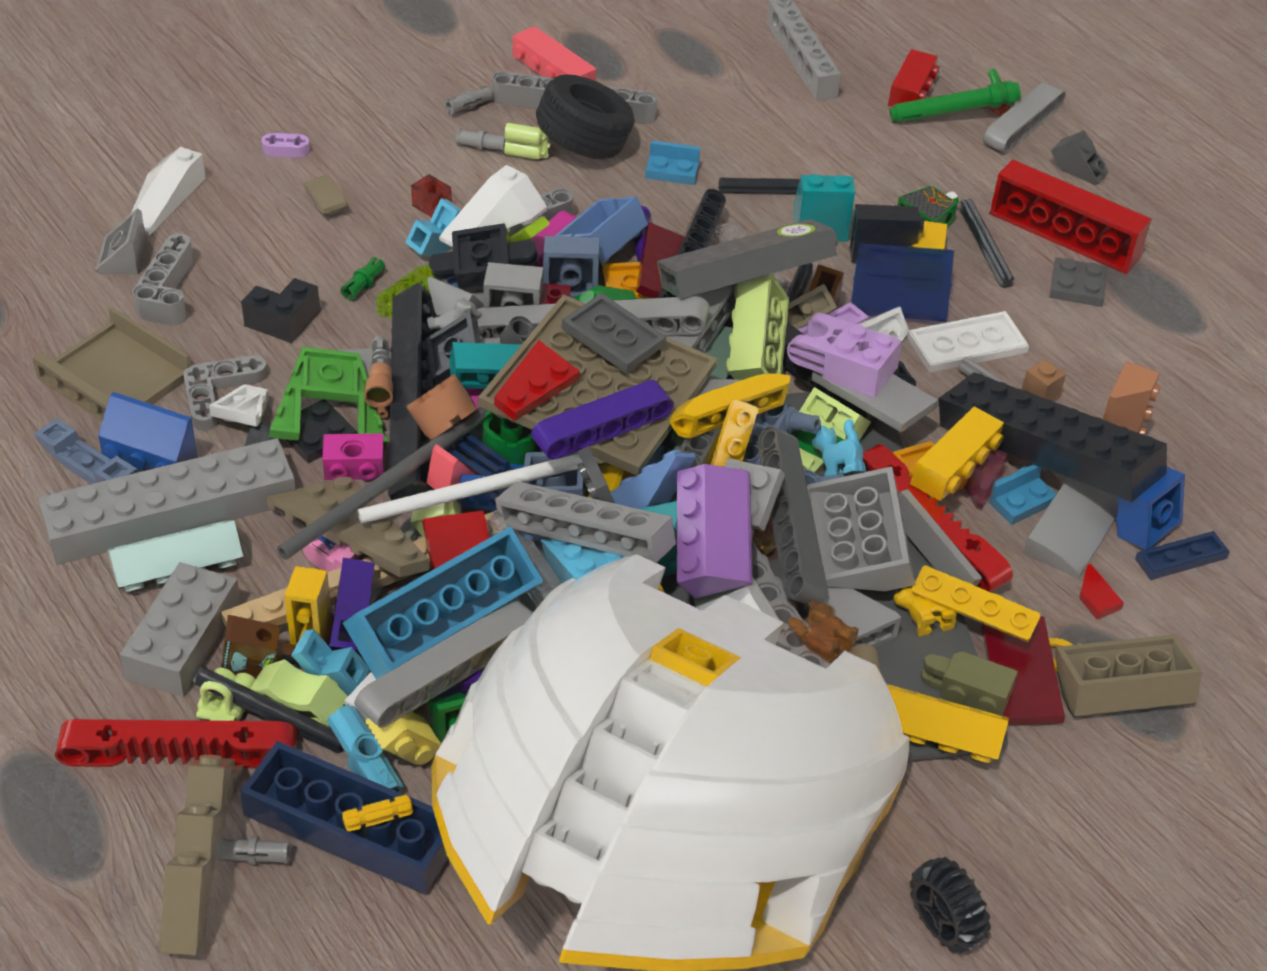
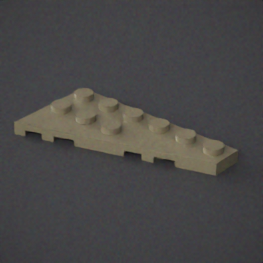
M337 477L333 481L320 484L312 483L303 488L266 496L267 507L272 510L280 508L285 511V517L291 520L299 518L306 522L307 527L362 488L351 477ZM372 500L362 508L376 505V503ZM356 511L322 535L338 545L343 543L350 545L351 552L357 555L365 553L373 557L374 564L398 577L429 570V559L389 517L361 524L358 512Z

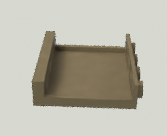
M113 307L108 308L111 322L55 359L48 357L42 352L33 357L37 378L100 421H103L109 397L113 392L153 405L184 383V370L191 366V358L186 351L173 346L165 338L159 337L146 326L138 324L127 314L121 313Z

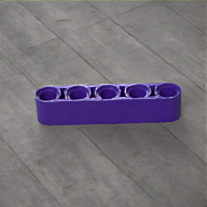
M648 380L544 419L534 426L531 437L549 459H559L585 447H590L666 417L673 410L674 401L656 380Z

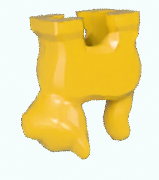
M913 586L899 588L894 595L895 604L909 611L911 619L917 625L916 633L919 637L929 635L932 632L930 624H933L935 621L940 622L942 631L955 627L956 612L912 593Z

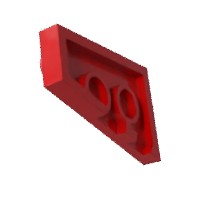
M538 340L494 396V405L512 420L517 421L580 379V370Z

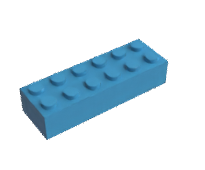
M510 526L357 612L343 622V625L375 679H378L542 583L543 579Z

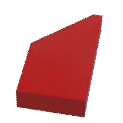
M1092 564L1087 565L1079 599L1096 619L1122 610L1124 604L1122 599Z

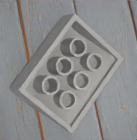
M892 467L807 485L827 587L888 591L915 585L899 491Z

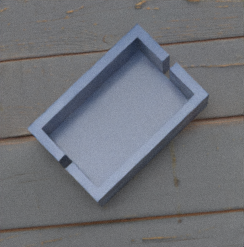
M637 196L622 197L617 200L616 198L598 199L555 236L599 237V266H602L609 262V258L614 253L624 249L625 244L629 240L638 237L640 231L648 225V222Z

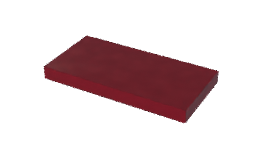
M651 222L648 223L645 229L636 292L650 298L657 297L661 288L657 261L675 256L683 235Z
M1040 616L1028 642L981 623L987 660L1018 671L1012 695L1003 714L1004 717L1009 718L1008 725L1064 723L1065 714L1045 617Z

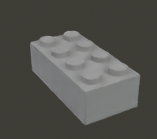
M179 562L119 654L124 679L184 697L194 681L197 670L204 665L226 629L222 621L221 612L241 604L238 579Z

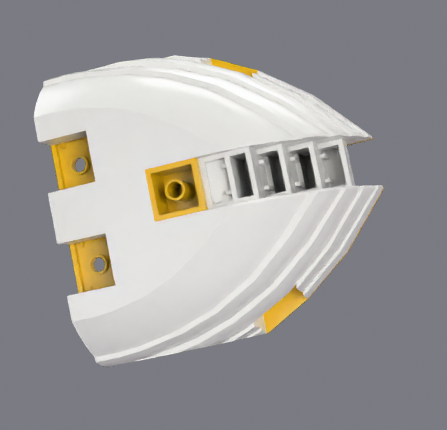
M638 554L617 559L588 572L578 579L571 578L560 584L546 596L524 625L509 634L491 657L479 680L470 686L456 723L449 728L435 754L431 766L432 807L447 857L485 921L491 925L524 894L529 877H532L537 884L549 886L565 894L570 901L582 904L558 961L561 963L648 971H708L747 969L805 958L825 930L839 894L857 871L873 832L890 811L906 771L909 755V737L902 732L901 721L895 703L876 665L844 651L825 669L778 647L776 642L784 622L726 595H723L702 611L659 591L658 588L666 567Z

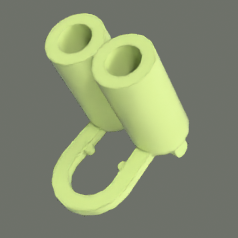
M513 123L506 124L504 134L506 140L504 147L505 155L536 160L548 158V148H550L551 143H548L549 137L540 128Z
M216 668L214 672L249 689L256 680L247 673H238L235 676L230 670L225 668ZM212 681L204 682L201 685V698L197 705V718L209 721L240 720L245 708L233 703V695L227 687ZM209 689H211V690H216V691L220 692V693L224 696V698H222V697H220V696H218V695H216V694H214V693H212V692H210V691H208V690H209Z

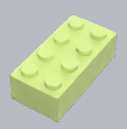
M772 273L740 282L734 288L736 304L735 309L732 310L733 333L729 336L731 352L730 358L727 359L726 363L727 371L734 379L744 380L761 374H782L789 297Z

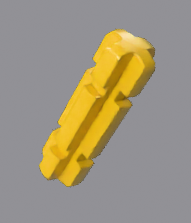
M402 795L394 797L393 802L387 799L361 806L362 810L357 811V808L344 811L342 817L346 830L353 831L361 829L362 824L368 827L393 820L395 815H398V818L411 815L413 809L409 796Z

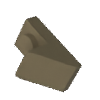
M825 284L788 304L787 322L796 329L807 325L808 321L816 313L827 314L836 309L837 306Z

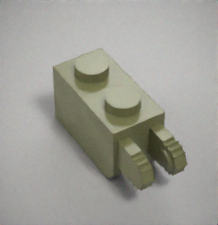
M963 651L954 653L952 659L940 655L937 656V654L933 653L924 657L921 681L926 683V685L929 684L931 687L941 690L939 697L1003 716L1012 695L1018 671Z

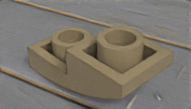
M328 175L303 183L306 193L313 198L316 208L322 214H336L341 210L340 208L348 206L341 191Z

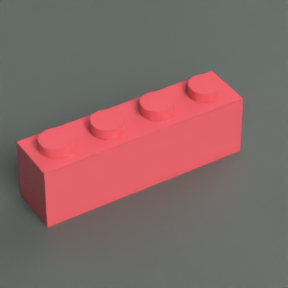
M533 26L513 35V56L542 77L556 78L559 75L568 74L596 81V68L537 27Z

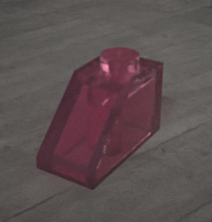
M991 450L982 465L977 464L972 475L967 479L968 481L964 488L977 509H983L991 495L993 484L1003 475L1008 454L999 450Z

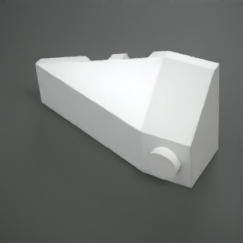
M179 147L161 160L147 174L132 209V212L137 208L142 211L145 234L147 236H150L206 179L202 153Z

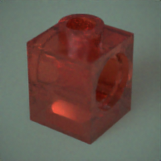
M430 174L426 175L411 185L412 206L432 218L441 198L452 202L451 186Z

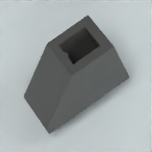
M1085 130L1061 139L1051 150L1063 172L1091 184H1097L1108 172L1105 162L1099 156Z

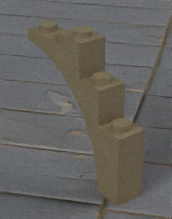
M201 755L200 760H195L188 767L186 808L177 814L174 858L165 865L159 953L197 955L204 947L210 889L220 836L232 797L238 785L244 779L245 765L235 764L234 759L221 758V756Z

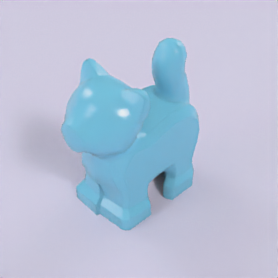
M851 419L846 420L844 423L846 440L836 443L837 437L834 427L828 429L824 425L821 426V430L817 432L816 437L812 440L813 447L822 452V459L826 466L824 476L838 473H853L855 475L866 472L862 459L863 447L859 442L857 432L854 429V422Z

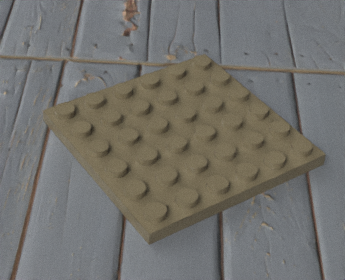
M563 294L479 395L477 406L529 429H533L537 423L549 417L648 380H656L674 401L673 410L660 420L589 447L594 457L632 474L639 475L641 469L646 466L673 428L669 423L673 412L682 403L696 396L716 368L718 358L666 337L665 346L625 373L561 328L562 319L586 304ZM540 340L580 370V379L517 421H514L494 405V396L536 342Z

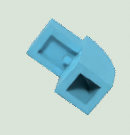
M441 198L430 221L415 220L405 243L422 256L431 257L433 254L445 253L451 250L453 247L441 242L439 236L460 213L461 209L448 199Z
M314 629L303 632L292 653V657L305 670V673L317 676L328 675L338 683L346 695L354 691L366 678L370 670L368 665L352 647L332 651Z

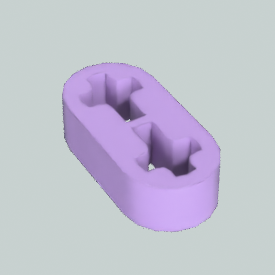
M268 133L261 139L263 153L267 156L299 158L308 155L310 152L309 138L303 134Z

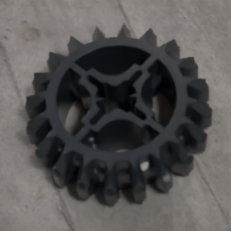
M937 857L934 860L930 859L924 862L922 866L911 873L912 880L909 883L912 891L910 895L915 901L914 908L918 910L919 919L924 922L933 937L940 941L941 946H947L952 953L959 952L962 954L965 951L969 952L978 947V945L983 943V940L988 938V931L991 930V926L988 921L990 914L985 908L987 903L983 901L980 895L981 891L976 888L974 879H970L967 871L964 868L960 869L956 861H951L947 857Z

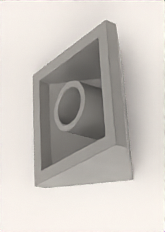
M140 209L134 210L104 237L95 271L100 274L138 275L147 241L142 211Z

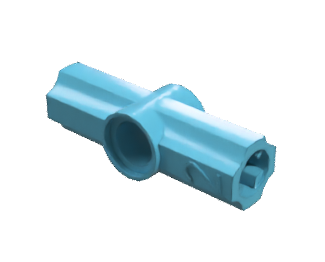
M346 705L338 708L336 712L328 717L327 723L348 755L347 765L349 769L357 775L401 793L404 788L403 784L383 754V749H380L381 745L377 744L378 740L374 739L375 735L370 733L355 707Z

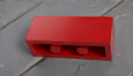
M913 49L910 50L891 85L888 106L893 107L897 103L926 98L927 92L931 91L933 79L936 80L939 74L940 66H937V55Z

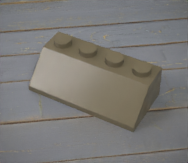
M1176 634L1056 647L1055 654L1062 695L1074 716L1150 709L1171 705L1178 706L1197 702L1202 671Z

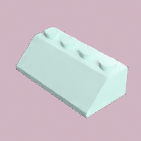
M226 520L107 549L116 585L118 588L124 586L125 592L143 588V581L156 579L157 584L167 582L179 562L206 569L205 566L216 563L218 568H225L236 565V559L243 557L234 520Z

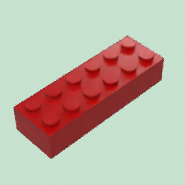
M1014 159L998 173L989 213L994 217L1126 275L1141 257L1152 218Z

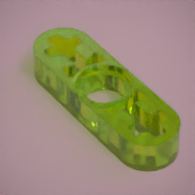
M423 265L417 267L378 294L376 297L377 313L383 317H392L393 297L416 283H420L430 292L427 280L429 276L434 278L430 266Z

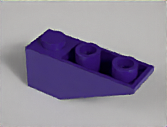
M349 558L342 559L329 639V647L332 651L352 647L360 656V652L344 627L343 622L369 606L374 562Z

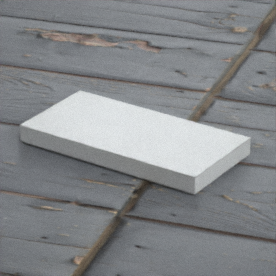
M1006 311L908 330L907 339L929 373L959 367L964 358L980 363L1028 353L1029 344Z

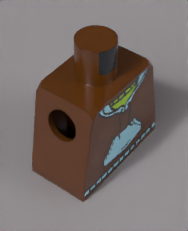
M228 615L221 668L230 670L235 676L238 673H247L257 679L266 665L284 659L290 664H295L296 660L292 657V653L296 645L278 643L280 628L275 624Z

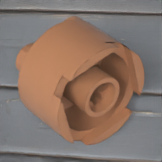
M455 374L406 406L429 441L478 409Z

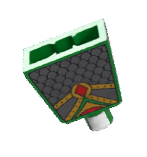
M928 186L900 196L897 206L918 207L920 217H924V221L947 224L948 228L954 222L959 199L955 192L950 191L944 194L934 186Z

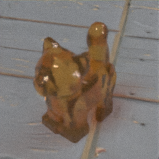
M810 600L809 615L805 618L806 622L810 625L806 627L800 619L794 617L788 620V625L796 631L809 650L821 655L825 661L831 663L839 657L836 652H833L836 648L839 647L843 652H848L853 648L859 629L855 626L849 627L843 620L835 616L833 606Z

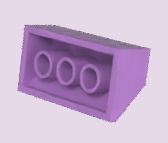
M702 464L677 471V583L694 598L752 585L750 473L747 470Z

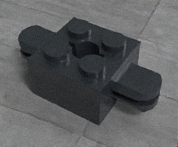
M502 223L452 231L453 251L433 254L429 259V266L435 279L441 281L456 278L459 289L471 293L484 291V280L488 264H480L491 262L534 266L538 261V254L534 242L530 239L510 242L506 225Z

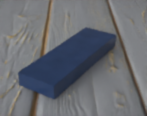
M1211 531L1139 551L1136 554L1135 560L1148 578L1154 580L1227 559L1230 551L1217 534Z

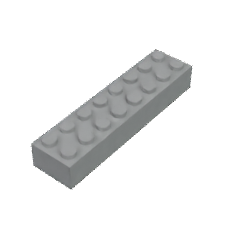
M276 438L38 497L54 560L56 565L105 553L110 548L272 510L267 507L266 496L295 490V480L280 442Z

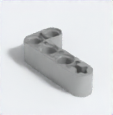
M183 233L170 235L134 287L132 293L135 310L140 319L166 325H179L186 320L184 295L177 287L193 264L191 240L188 235Z

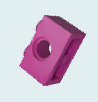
M383 433L324 434L322 458L324 480H334L337 477H351L353 480H373L384 473Z

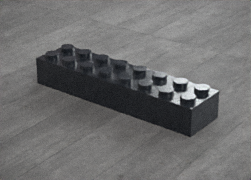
M972 373L938 398L941 427L950 430L975 406L1004 422L1001 431L1003 440L998 447L999 450L1130 502H1133L1167 473V443L1080 412L1077 409L1061 405L1050 399L1042 398L1028 391L1015 388L1004 382L996 381L982 374Z

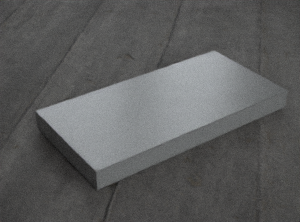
M814 371L812 374V381L900 432H903L932 412L938 405V399L892 374L875 397L822 379L823 374Z

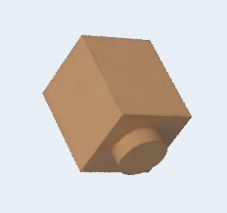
M1045 359L1026 371L1022 390L1055 402L1060 399L1066 374Z

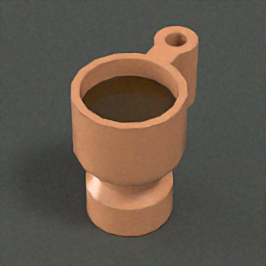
M378 362L370 367L369 378L365 382L364 399L370 406L377 408V414H380L381 419H385L388 417L389 404L393 400L394 384L392 382V368L386 363Z

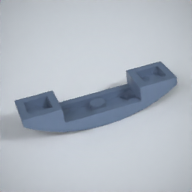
M58 418L34 433L36 440L58 462L91 484L138 473L137 468L118 456L109 459L78 438L77 431Z

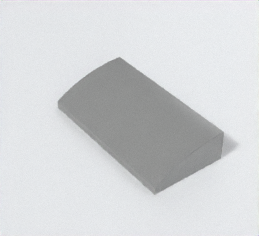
M1068 477L1029 535L1023 554L1079 579L1116 520L1118 514L1117 496Z

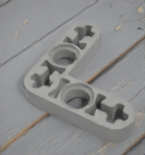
M246 356L194 364L186 368L183 375L193 426L201 431L215 428L219 419L210 416L209 405L215 402L213 390L263 381L267 377L265 359L260 356ZM224 371L232 372V374L228 376L219 375V373ZM200 377L201 383L195 384L194 378ZM197 395L208 396L207 398L202 400L194 399V397ZM206 410L207 417H202L201 411Z

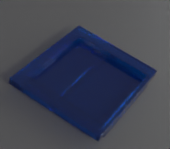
M859 243L851 303L867 316H877L894 308L901 307L905 319L947 322L950 288L952 287L954 250Z

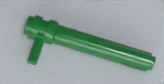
M991 69L988 71V76L992 84H988L985 88L897 103L889 108L890 119L892 122L901 123L989 106L997 108L1001 107V104H1006L1007 106L1014 105L1015 102L1021 100L1020 86L1018 82H1012L1011 80L1002 82L997 70Z

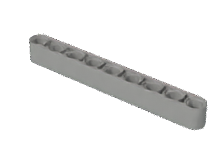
M697 296L682 299L671 297L614 301L665 336L700 334L705 328L709 313L708 302L704 298ZM555 304L478 308L477 310L482 313L481 316L477 317L478 326L484 330V333L480 335V339L500 338L502 331L515 316L526 317L537 327Z

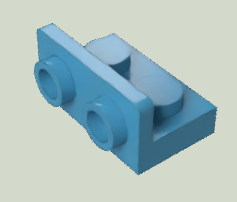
M651 141L645 178L695 185L699 168L700 147Z
M1039 465L1025 466L1016 473L999 478L992 486L989 503L1011 525L1048 508L1056 496V493L1040 478L1042 467Z

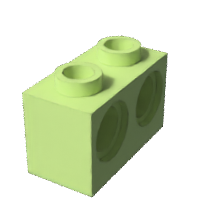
M815 387L799 411L804 414L818 415L821 420V426L824 425L828 429L834 427L836 435L844 440L847 439L844 432L846 420H853L854 429L857 432L859 441L871 421Z

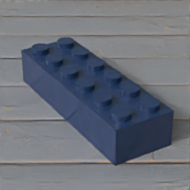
M276 741L240 790L244 816L423 894L428 892L448 860L431 805L409 797L413 809L411 815L398 818V815H395L393 820L368 827L362 824L361 829L347 831L342 817L344 811L354 808L360 811L362 810L361 806L387 799L393 802L394 797L405 794L282 742Z

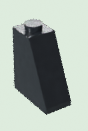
M855 204L849 245L851 262L857 263L916 244L918 234L923 233L924 217H920L918 207Z

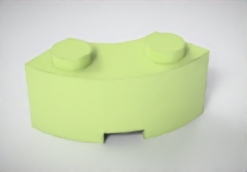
M285 659L264 666L250 688L326 726H329L327 723L328 717L336 712L338 708L343 707L345 699L348 697L341 690L338 683L328 675L317 676L305 673L295 668Z

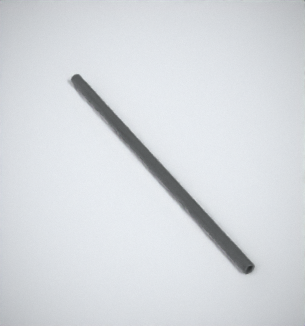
M479 407L279 545L277 552L284 560L289 559L352 515L357 509L362 508L431 459L432 449L436 444L445 450L484 422V417L488 410Z

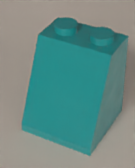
M801 175L793 203L794 223L808 219L815 220L833 228L838 241L848 242L855 198L853 176Z

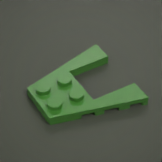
M302 347L290 382L285 389L282 402L279 404L273 424H271L269 438L299 440L301 397L357 403V434L383 433L380 414H377L375 407L370 406L364 399L365 382L368 378L360 353ZM383 433L384 449L386 450L388 439Z

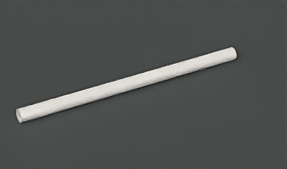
M578 453L357 509L360 523L364 524L510 487L516 481L525 483L577 470V465L582 463ZM594 457L595 460H596V462H597V464H600V463H604V462H605V461H603V460H600V459Z

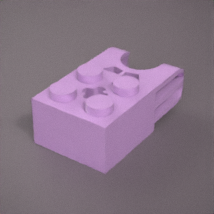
M816 313L808 321L807 330L809 336L797 335L787 347L789 359L793 363L823 374L822 379L875 397L898 368L902 340L825 313Z

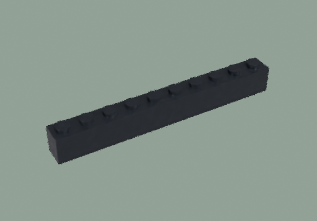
M420 283L414 284L392 299L391 368L394 390L393 400L390 403L388 470L430 442L406 408L410 403L436 387V383L431 380L425 340L436 332L435 329L431 330L427 321V318H436L431 294ZM431 459L388 489L390 499L395 500L435 490L427 484Z

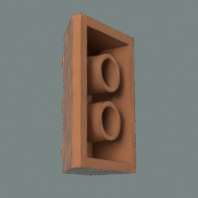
M1126 361L1109 396L1103 420L1145 435L1148 427L1144 426L1143 423L1144 421L1149 422L1153 413L1154 406L1150 405V402H1155L1158 397L1161 385L1156 383L1160 372Z

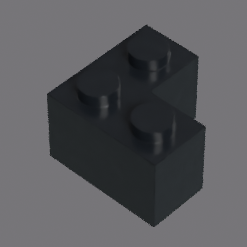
M296 278L280 294L256 285L241 301L245 327L292 343L320 312L318 286Z

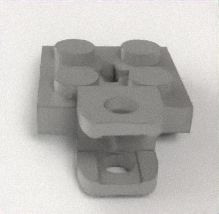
M728 458L725 467L747 470L750 473L751 528L764 531L785 473L781 469ZM751 529V541L755 532L753 529Z

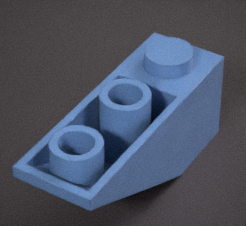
M680 450L670 451L663 455L662 461L643 467L641 474L622 480L620 482L621 486L610 492L615 504L641 509L669 503L677 490V471L690 468L696 458L695 453H681Z

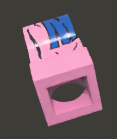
M320 536L303 548L307 559L321 570L327 571V573L341 568L343 558L363 560L362 555L351 552L350 545L345 543L338 545L323 536Z

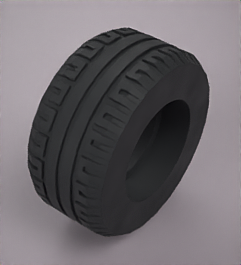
M559 75L550 80L536 110L537 123L551 140L573 153L593 159H609L619 154L635 123L633 110L623 97L601 83L577 75Z

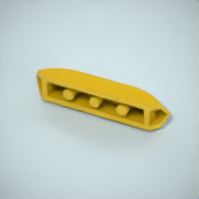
M761 374L713 389L682 403L673 412L669 423L678 436L690 439L722 427L732 399L758 407L757 414L784 405L791 376L784 374Z

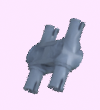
M784 401L782 406L757 414L743 462L761 465L758 438L762 430L767 426H773L788 434H791L794 430L817 434L821 427L820 417L818 415L798 412L794 407L788 406L786 401Z

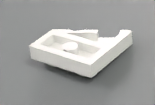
M244 384L209 405L210 416L222 418L225 422H239L258 426L269 400L268 389Z

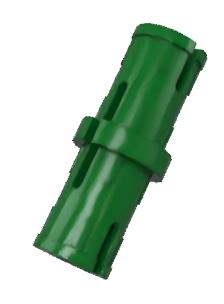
M373 257L363 268L357 269L353 273V278L341 287L342 296L345 299L349 297V301H353L361 291L373 285L372 281L385 270L384 262L381 259L378 260V257Z

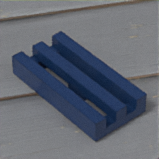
M470 433L463 436L464 439L462 441L457 440L454 448L450 446L446 450L475 475L491 476L503 473L510 468L509 460ZM463 451L471 458H473L475 462H477L481 466L486 467L493 473L489 474L484 469H482L481 467L473 463L471 460L463 456L461 452Z

